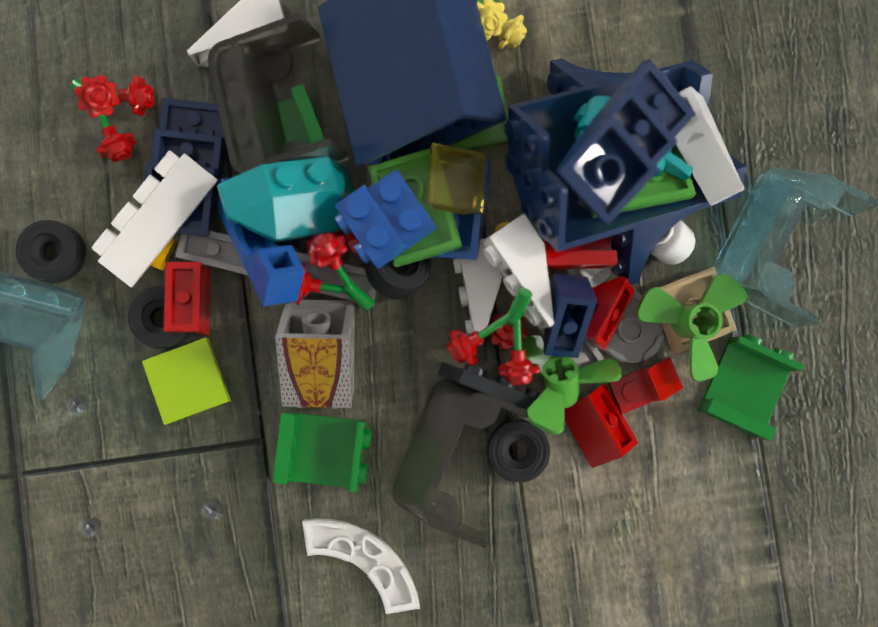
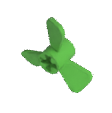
M727 274L715 275L712 278L698 304L682 305L663 289L658 287L650 288L643 294L636 309V318L641 322L671 324L673 331L679 337L690 339L689 375L695 381H704L715 377L718 372V365L707 339L719 333L722 327L721 314L744 303L747 300V292ZM696 314H698L699 317L696 318V319H694V320H693V324H692V318H693V316H695Z
M533 335L523 343L522 348L525 349L526 359L532 363L539 364L540 373L533 375L544 380L545 390L528 408V419L531 424L548 433L560 434L564 430L565 408L574 405L579 399V383L615 382L622 377V371L618 362L614 359H603L578 369L576 362L570 357L544 355L543 339L538 335Z

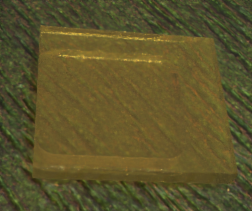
M432 143L430 146L427 205L447 212L481 215L484 205L486 154Z

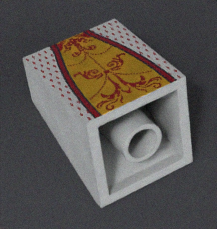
M301 300L300 305H297L295 301L285 303L275 337L282 407L351 408L354 393L355 302L344 300Z

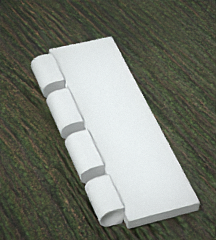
M169 150L154 168L164 179L160 182L154 176L149 175L133 195V198L142 204L141 208L139 209L128 201L111 222L121 233L117 235L106 228L91 247L101 256L98 262L130 287L137 283L219 181L185 153L179 158Z

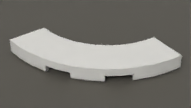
M322 518L305 519L302 521L307 556H331L358 566L368 575L367 577L377 588L386 614L420 609L417 590L406 566L391 547L379 537L364 528L345 521Z

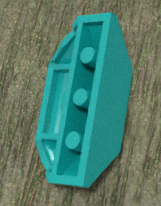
M330 157L262 164L219 183L217 186L227 220L235 224L239 223L250 231L273 242L340 231L341 227L334 218L340 214L335 204L354 192L347 167Z

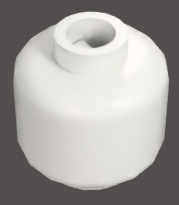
M681 220L665 233L650 254L667 265L681 263L690 256L694 249V233Z

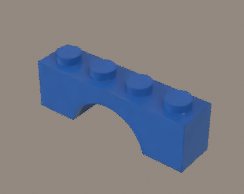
M222 178L221 183L231 178ZM219 195L217 211L263 307L298 301L305 270L292 245L277 247L275 242L250 231L239 223L235 224L227 220Z

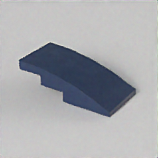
M651 59L643 60L593 118L563 159L556 172L604 224L609 225L660 170L657 164L678 142L675 136L696 113Z
M162 98L159 129H154L151 161L146 160L144 181L149 175L154 176L160 182L164 179L154 168L169 150L179 158L185 153L219 180L178 230L177 233L209 237L219 194L217 186L221 183L228 143L226 125H229L230 121L227 112L232 111L229 105Z

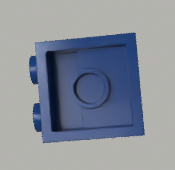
M397 169L368 189L363 185L335 204L340 213L334 217L346 235L353 232L359 241L354 245V248L366 264L372 260L378 269L437 230L436 225Z

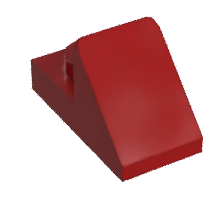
M622 276L592 287L597 303L585 338L593 347L603 351L606 350L635 294V290L629 280Z
M671 357L628 373L618 381L607 382L622 414L653 401L661 402L683 389Z

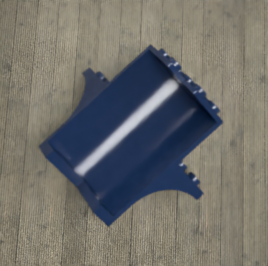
M563 58L550 61V74L547 77V86L552 95L508 106V121L505 122V133L508 138L509 153L505 155V164L508 172L513 175L521 200V212L532 222L541 237L547 240L557 252L611 236V250H617V265L612 267L611 271L618 277L627 278L631 285L639 283L648 256L665 233L683 218L711 205L691 173L690 177L696 192L692 199L621 212L609 225L604 224L599 217L593 218L587 204L563 180L556 170L577 140L575 130L579 122L575 121L574 118L578 109L595 96L612 97L632 73L596 71L574 65ZM694 61L659 68L678 93L691 86L704 97L707 106L709 105L713 79L712 72ZM730 155L743 184L747 167ZM742 191L716 204L739 198Z

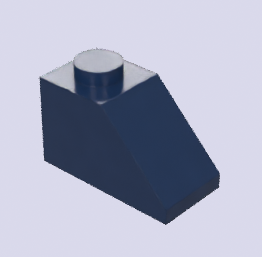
M554 273L550 285L554 325L544 328V355L578 358L597 299L588 277Z

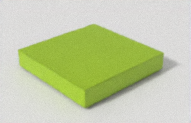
M209 338L200 339L142 361L164 425L231 401Z

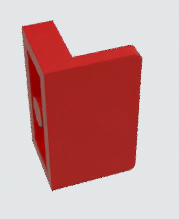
M611 236L557 252L547 240L541 237L545 246L547 269H611L617 265V250H611Z
M166 262L164 332L209 335L211 270L203 263Z
M606 384L594 388L578 399L574 405L564 410V420L590 466L593 468L623 457L638 444L636 437Z

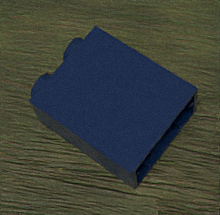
M327 0L318 6L357 166L370 167L431 147H435L438 152L507 120L476 0Z

